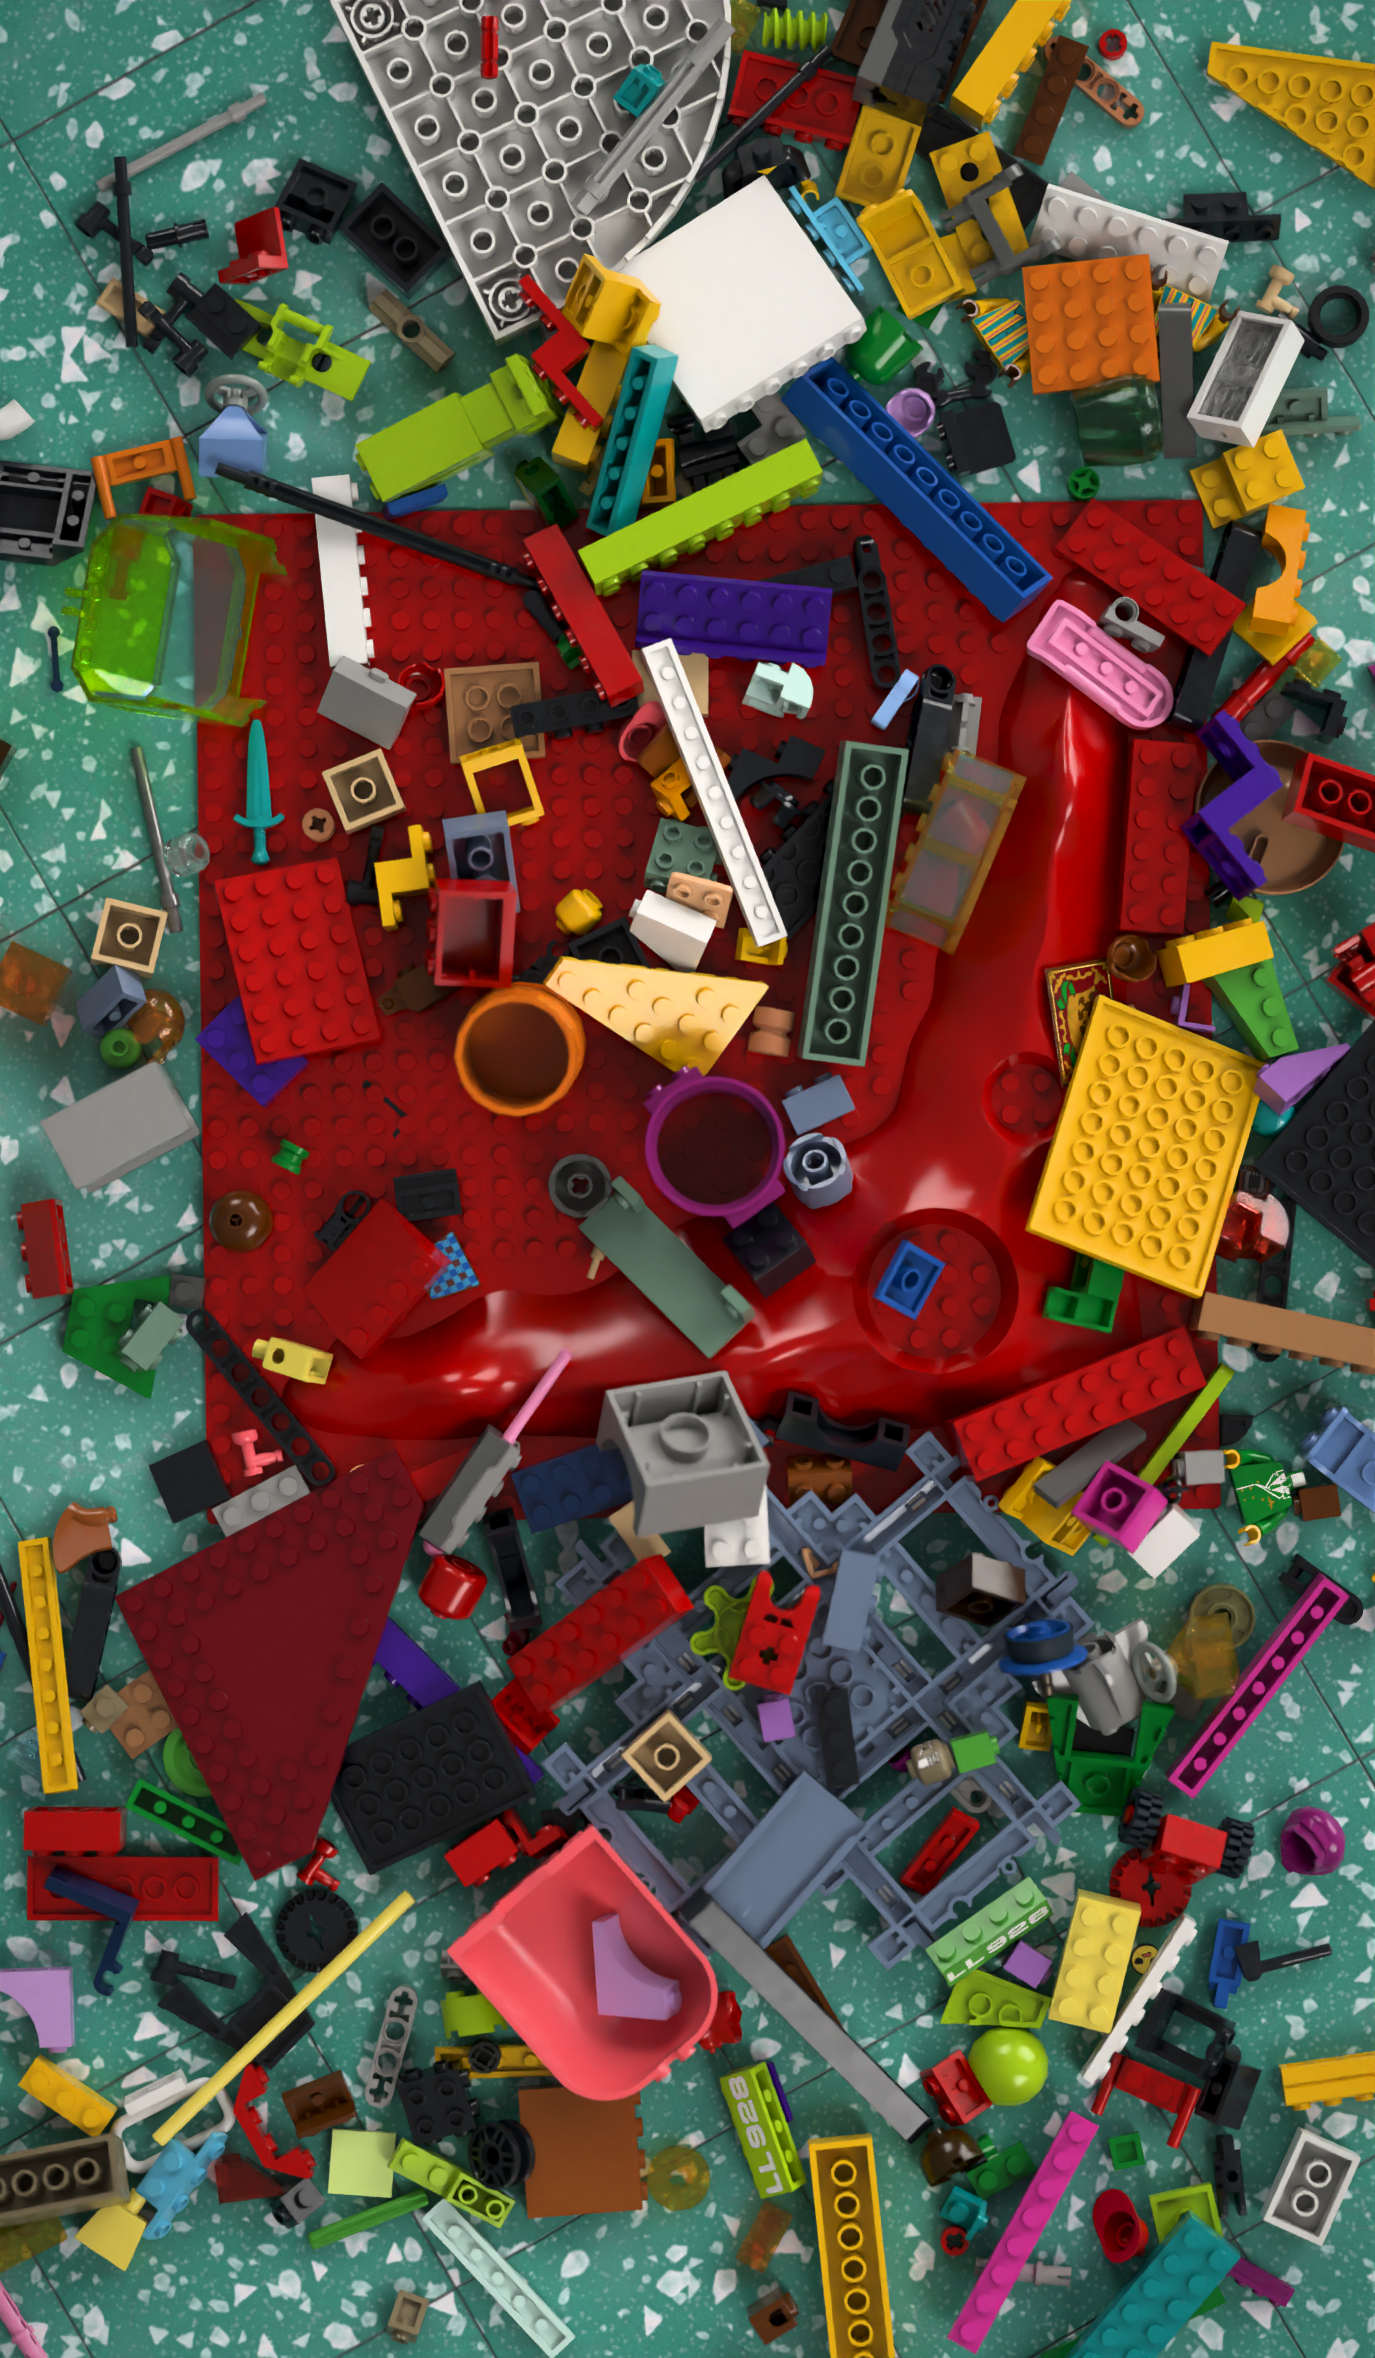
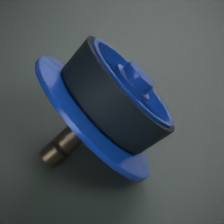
M1062 1620L1033 1621L1018 1625L1004 1634L1003 1637L1009 1654L999 1660L998 1667L1002 1672L1012 1675H1039L1042 1696H1051L1055 1694L1052 1672L1075 1666L1084 1661L1088 1654L1085 1647L1074 1644L1073 1624Z

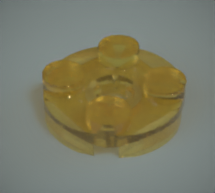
M680 2145L668 2146L660 2150L650 2163L647 2172L648 2189L656 2202L671 2211L690 2209L703 2200L710 2187L708 2163L695 2149ZM677 2169L679 2173L684 2171L687 2173L688 2178H684V2181H686L684 2185L680 2186L678 2183L673 2185L670 2182L669 2178H673V2175H670L673 2170Z

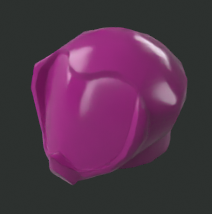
M1305 1806L1292 1811L1280 1833L1282 1866L1289 1873L1296 1872L1303 1875H1325L1336 1870L1344 1860L1346 1837L1338 1821L1321 1808Z

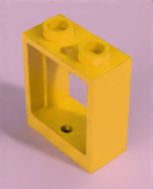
M520 737L459 756L477 814L486 812L473 773L518 759L533 806L506 814L508 826L521 823L523 826L530 825L539 821L540 816L545 815Z

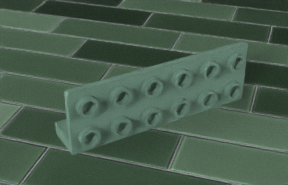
M619 1175L611 1183L615 1193L609 1197L608 1203L600 1212L588 1217L579 1226L581 1232L707 1358H712L756 1316L752 1306L730 1284L726 1286L645 1205L642 1197Z

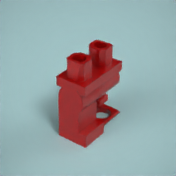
M1375 922L1358 931L1357 934L1330 949V953L1334 958L1341 960L1351 970L1349 975H1347L1349 982L1359 994L1358 996L1362 1002L1369 1003L1375 1011ZM1360 940L1373 959L1370 962H1365L1362 955L1357 952V945Z

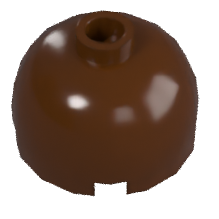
M234 1190L225 1193L215 1202L210 1212L209 1226L213 1238L221 1247L232 1252L247 1253L258 1249L267 1240L273 1230V1214L270 1205L260 1195L249 1190Z

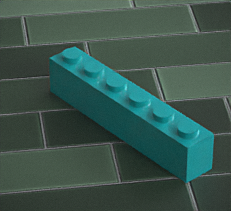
M655 344L632 347L586 523L587 528L604 536L611 535L635 523L679 358V355Z

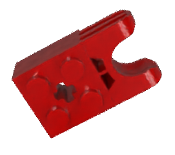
M760 1570L756 1577L728 1669V1677L791 1695L819 1601L820 1587L812 1584L805 1587L800 1601L794 1607L782 1609L775 1606L770 1599L773 1581L770 1572ZM768 1646L774 1647L773 1653H777L775 1658L764 1661L763 1655H759L760 1650L766 1651Z

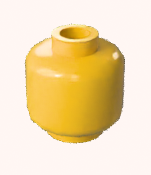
M574 889L556 906L555 912L558 917L556 924L567 935L574 933L578 936H584L601 920L602 913L600 909L602 904L589 890L584 889L581 891Z

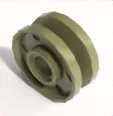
M1215 1583L1206 1585L1195 1593L1189 1603L1187 1612L1189 1629L1195 1638L1209 1649L1218 1651L1236 1649L1248 1640L1254 1630L1256 1616L1253 1604L1243 1591L1231 1584ZM1222 1608L1227 1609L1230 1615L1228 1622L1224 1625H1216L1213 1622L1215 1611Z

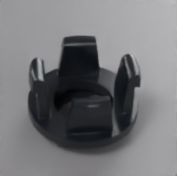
M761 780L759 783L761 787L755 796H752L750 799V803L758 810H762L775 797L782 802L772 820L781 829L788 826L787 823L795 815L800 816L802 814L797 808L800 802L773 780L769 784Z

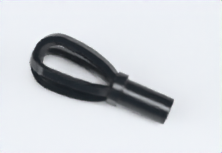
M1170 1476L1162 1484L1154 1486L1169 1501V1504H1178L1181 1500L1182 1492L1189 1491V1487H1182L1178 1476ZM1176 1481L1177 1487H1169L1168 1484ZM1171 1493H1177L1176 1498H1170L1169 1496Z

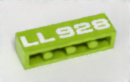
M763 2061L740 2067L720 2077L721 2092L729 2106L732 2123L737 2129L742 2143L743 2154L749 2163L753 2175V2183L758 2189L761 2199L792 2192L805 2184L807 2179L766 2062Z

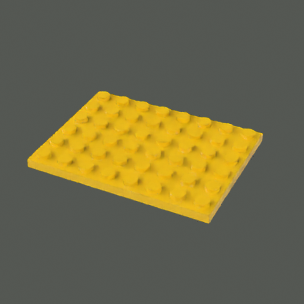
M1097 996L1092 1007L1025 1231L1195 1299L1202 1297L1260 1099L1253 1092L1257 1082L1255 1076L1267 1063L1105 996Z

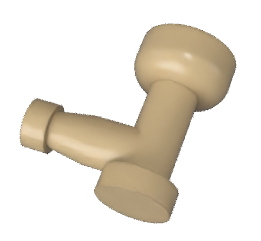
M1272 265L1269 271L1272 281L1263 298L1257 300L1255 307L1267 314H1272L1275 309L1294 319L1299 312V308L1290 305L1287 301L1278 297V294L1283 285L1288 286L1292 283L1295 275L1283 267Z

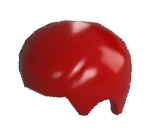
M420 662L407 666L398 675L397 684L417 694L410 707L411 709H431L441 700L445 689V680L439 668H434L426 662Z

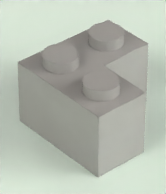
M778 392L772 395H765L757 400L752 408L747 410L759 427L736 443L737 452L748 467L806 439L807 433L796 417L789 411V408L781 401L782 397Z

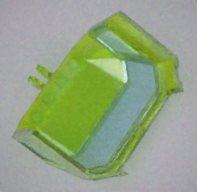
M119 513L91 542L84 589L65 587V595L71 598L82 599L80 610L76 607L67 606L62 607L61 611L62 615L79 618L71 670L88 701L130 713L214 725L243 727L250 720L248 715L254 709H261L267 702L259 699L239 698L259 574L288 576L284 565L278 564L274 554L277 551V547L273 538L212 519Z

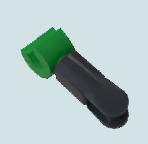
M528 591L523 598L527 610L555 644L559 642L555 645L556 650L565 665L572 670L580 663L578 657L582 655L577 646L571 648L564 634L567 628L563 620L560 622L556 621L549 604L538 591Z

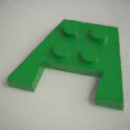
M172 1276L74 1289L62 1352L140 1395L152 1398L157 1370L147 1369L144 1372L136 1370L135 1373L128 1370L119 1362L121 1357L116 1354V1351L120 1345L117 1342L128 1328L131 1329L136 1299L151 1302L160 1301L168 1305Z

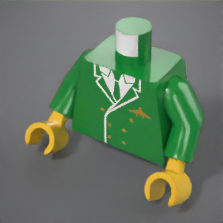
M1252 1448L1223 1450V1454L1227 1457L1224 1469H1228L1242 1524L1246 1526L1238 1529L1237 1533L1246 1532L1248 1534L1249 1540L1243 1545L1249 1546L1257 1543L1262 1536L1273 1531L1287 1516L1288 1507L1293 1505L1290 1491L1305 1488V1477L1302 1469L1284 1473L1282 1463L1275 1461L1271 1454Z

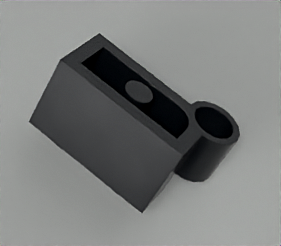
M1212 2042L1208 2045V2047H1207V2049H1206V2055H1207V2052H1208V2050H1209V2048H1210ZM1231 2044L1223 2051L1220 2058L1222 2065L1218 2074L1215 2077H1211L1210 2081H1205L1194 2114L1217 2125L1240 2130L1262 2070L1240 2062L1241 2052L1236 2045Z

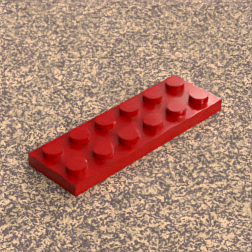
M1094 498L1091 499L1055 548L1056 552L1121 597L1133 599L1141 611L1209 658L1247 608L1245 602Z
M27 1856V1920L118 1921L45 1889L44 1886L47 1878L56 1865L140 1900L133 1921L219 1920V1856Z

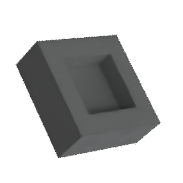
M173 1273L168 1305L197 1310L202 1309L206 1278Z

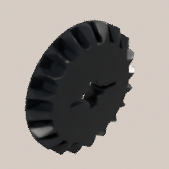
M320 1889L301 1892L292 1897L283 1906L278 1915L275 1928L277 1946L283 1957L292 1966L303 1971L320 1973L358 1936L356 1916L350 1905L333 1892ZM310 1914L318 1927L324 1926L325 1932L321 1934L323 1948L315 1936L309 1937L308 1931L312 1929Z

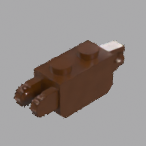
M412 964L397 973L399 978L394 981L395 985L380 996L377 1001L386 1016L408 1008L413 1012L421 1013L461 990L464 986L434 985L431 976H427L424 964L417 968Z

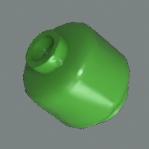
M116 1028L108 1031L102 1038L100 1054L109 1066L120 1070L129 1069L135 1066L141 1059L143 1052L142 1042L133 1031L125 1028Z

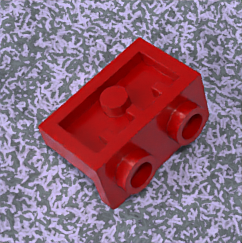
M961 2050L952 2052L931 2068L924 2069L919 2073L923 2080L922 2085L925 2091L934 2098L939 2107L938 2110L941 2118L951 2127L966 2124L993 2105Z

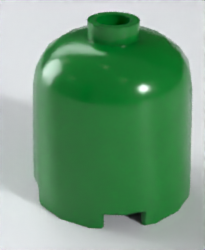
M879 304L864 320L867 331L863 333L862 337L852 344L847 343L843 347L844 358L850 365L846 371L858 383L864 379L869 384L875 386L885 385L924 350L916 340H913L905 332L906 329Z

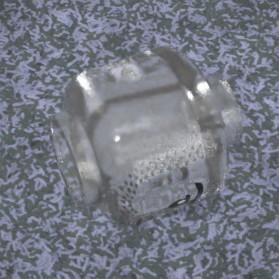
M187 832L168 840L164 846V863L168 870L176 876L186 877L204 870L209 863L210 852L208 844L196 833Z

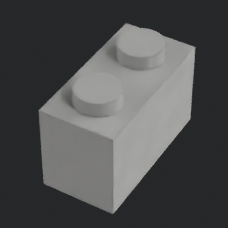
M1223 1450L1178 1451L1175 1454V1458L1170 1462L1171 1475L1178 1476L1181 1484L1225 1483Z

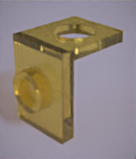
M731 0V25L735 29V32L731 35V50L741 54L760 19L761 8L746 0Z

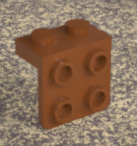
M668 722L638 757V764L655 780L681 758ZM714 746L722 769L724 770L727 764L731 761V758L725 752ZM692 784L680 794L684 803L691 808L698 801Z

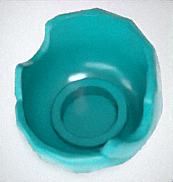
M1260 1098L1252 1129L1259 1135L1274 1139L1291 1121L1297 1110L1293 1105L1284 1114L1279 1116Z

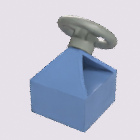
M226 374L214 378L206 386L204 395L208 405L214 411L220 413V415L199 438V476L222 477L214 474L218 462L245 472L252 470L255 473L265 475L268 471V432L251 416L259 413L266 406L268 400L266 389L254 378L241 374ZM235 383L242 384L247 387L239 389L228 388L223 385ZM214 393L223 396V404L215 399ZM257 394V402L248 407V397Z

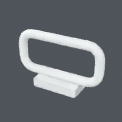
M181 2068L125 2096L124 2108L127 2114L114 2121L110 2128V2133H114L122 2138L124 2129L195 2094L210 2078L202 2077L187 2083V2078ZM225 2088L215 2096L224 2114L222 2121L182 2141L181 2143L190 2151L204 2145L213 2132L227 2133L233 2127L236 2120L233 2112L234 2104ZM123 2142L126 2169L132 2173L143 2174L149 2172L162 2153L160 2152L143 2161H136L131 2157Z

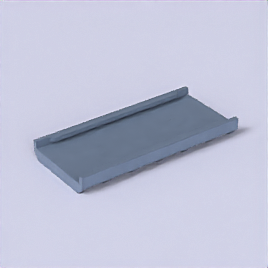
M803 1770L702 1888L765 1949L865 1834L869 1826L809 1773ZM681 1913L678 1915V1917H679L681 1920H684L689 1926H691L696 1932H698V1931L681 1915Z

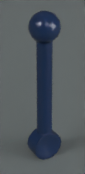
M51 626L47 632L51 638L54 680L51 682V689L55 692H61L64 684L60 680L57 643L60 630L56 626Z

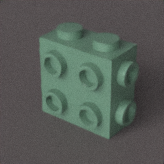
M661 818L645 872L643 887L650 888V890L656 893H666L672 872H679L716 882L718 874L713 873L714 865H721L722 860L709 827H695L680 822L675 818Z

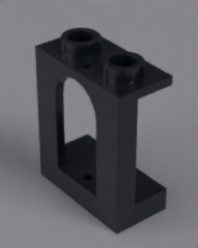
M1161 1988L1134 2046L1154 2053L1196 2075V2078L1200 2080L1210 2081L1211 2077H1215L1221 2068L1222 2060L1220 2058L1224 2049L1228 2048L1235 2038L1236 2032L1234 2028L1236 2023L1172 1990ZM1175 2010L1211 2028L1216 2033L1205 2059L1198 2058L1162 2039Z

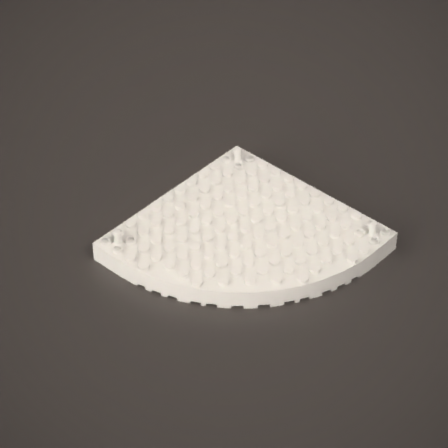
M330 0L331 8L497 347L543 325L539 320L542 314L536 307L528 308L518 296V293L521 291L518 281L526 274L532 278L560 311L565 306L566 294L583 254L595 256L605 269L619 272L635 256L650 248L677 214L696 182L694 180L695 175L701 164L706 160L714 141L726 96L731 59V37L588 216L580 214L570 204L581 191L584 184L637 120L636 116L613 99V96L632 69L640 64H650L661 72V78L667 82L718 18L726 20L731 24L730 0ZM486 15L498 17V31L496 32L498 34V61L496 62L498 64V77L496 79H483L480 74L481 63H483L481 61V33H483L481 31V18Z

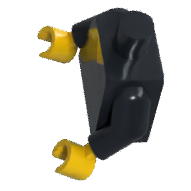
M780 137L757 138L750 144L739 146L735 149L734 159L722 170L724 200L763 175L766 176L775 190L796 185L797 182H800L799 193L805 202V194L809 192L814 193L817 201L819 200L817 184L809 180L811 174L803 153L795 147L783 145Z

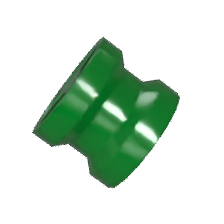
M1087 467L1074 470L1067 483V491L1070 497L1075 501H1089L1094 498L1100 486L1099 476L1093 469Z
M282 1138L280 1142L281 1149L278 1154L273 1155L271 1161L299 1175L301 1172L300 1165L304 1159L309 1157L310 1152Z

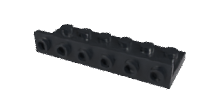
M835 776L823 787L822 790L825 794L817 802L813 799L801 811L803 817L796 825L793 823L789 824L781 832L779 837L782 840L773 849L769 846L758 858L787 932V940H790L817 911ZM900 812L899 821H900L907 813Z

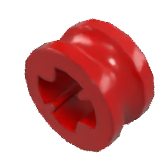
M1117 29L1107 30L1100 38L1098 49L1103 58L1111 61L1118 60L1124 55L1128 41L1123 32ZM1108 38L1113 41V38L1118 39L1120 50L1117 52L1115 49L1112 52L1106 49L1108 45L1106 40Z
M950 2225L942 2231L940 2242L942 2249L947 2254L958 2256L967 2250L969 2241L965 2239V2229L959 2225ZM960 2233L963 2236L960 2238V2241L963 2242L960 2247L957 2245H953L951 2248L947 2246L949 2239L946 2238L949 2234L955 2236Z

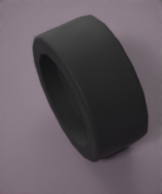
M1334 285L1324 289L1315 297L1308 311V326L1311 333L1322 341L1321 344L1330 348H1344L1354 344L1363 335L1369 323V307L1365 298L1357 290L1343 285ZM1344 299L1354 306L1357 313V322L1349 333L1334 335L1327 332L1322 326L1320 312L1328 301Z

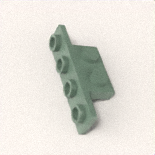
M1326 387L1283 389L1259 437L1282 429L1285 439H1289L1291 435L1301 434L1304 437L1316 438L1322 436V433L1331 432L1339 436H1347L1353 434L1354 431L1362 430V424L1357 415L1328 417V390Z

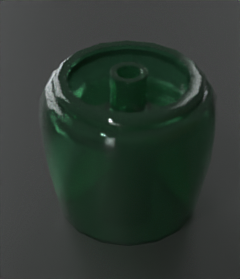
M1127 374L1072 391L1074 415L1084 467L1141 466L1156 461L1159 455L1164 453L1162 414L1152 379H1147L1145 375Z

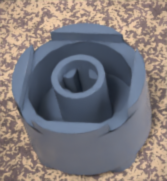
M810 1133L798 1138L789 1147L790 1151L783 1162L784 1171L794 1195L798 1200L806 1204L808 1208L817 1209L832 1205L852 1191L853 1171L845 1149L838 1139L823 1136L822 1133Z

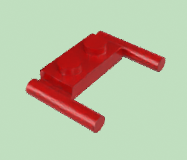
M1114 2051L1110 2060L1111 2066L1102 2080L1090 2111L1102 2116L1113 2087L1169 2112L1176 2113L1178 2115L1166 2145L1178 2149L1202 2089Z

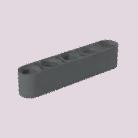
M1191 302L1159 304L1164 459L1196 458V433L1187 419V415L1194 402Z

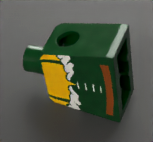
M535 457L531 461L523 460L518 463L515 468L514 477L528 503L548 527L557 523L561 529L579 516L561 478L541 457ZM550 494L554 497L551 505L543 497L544 495Z

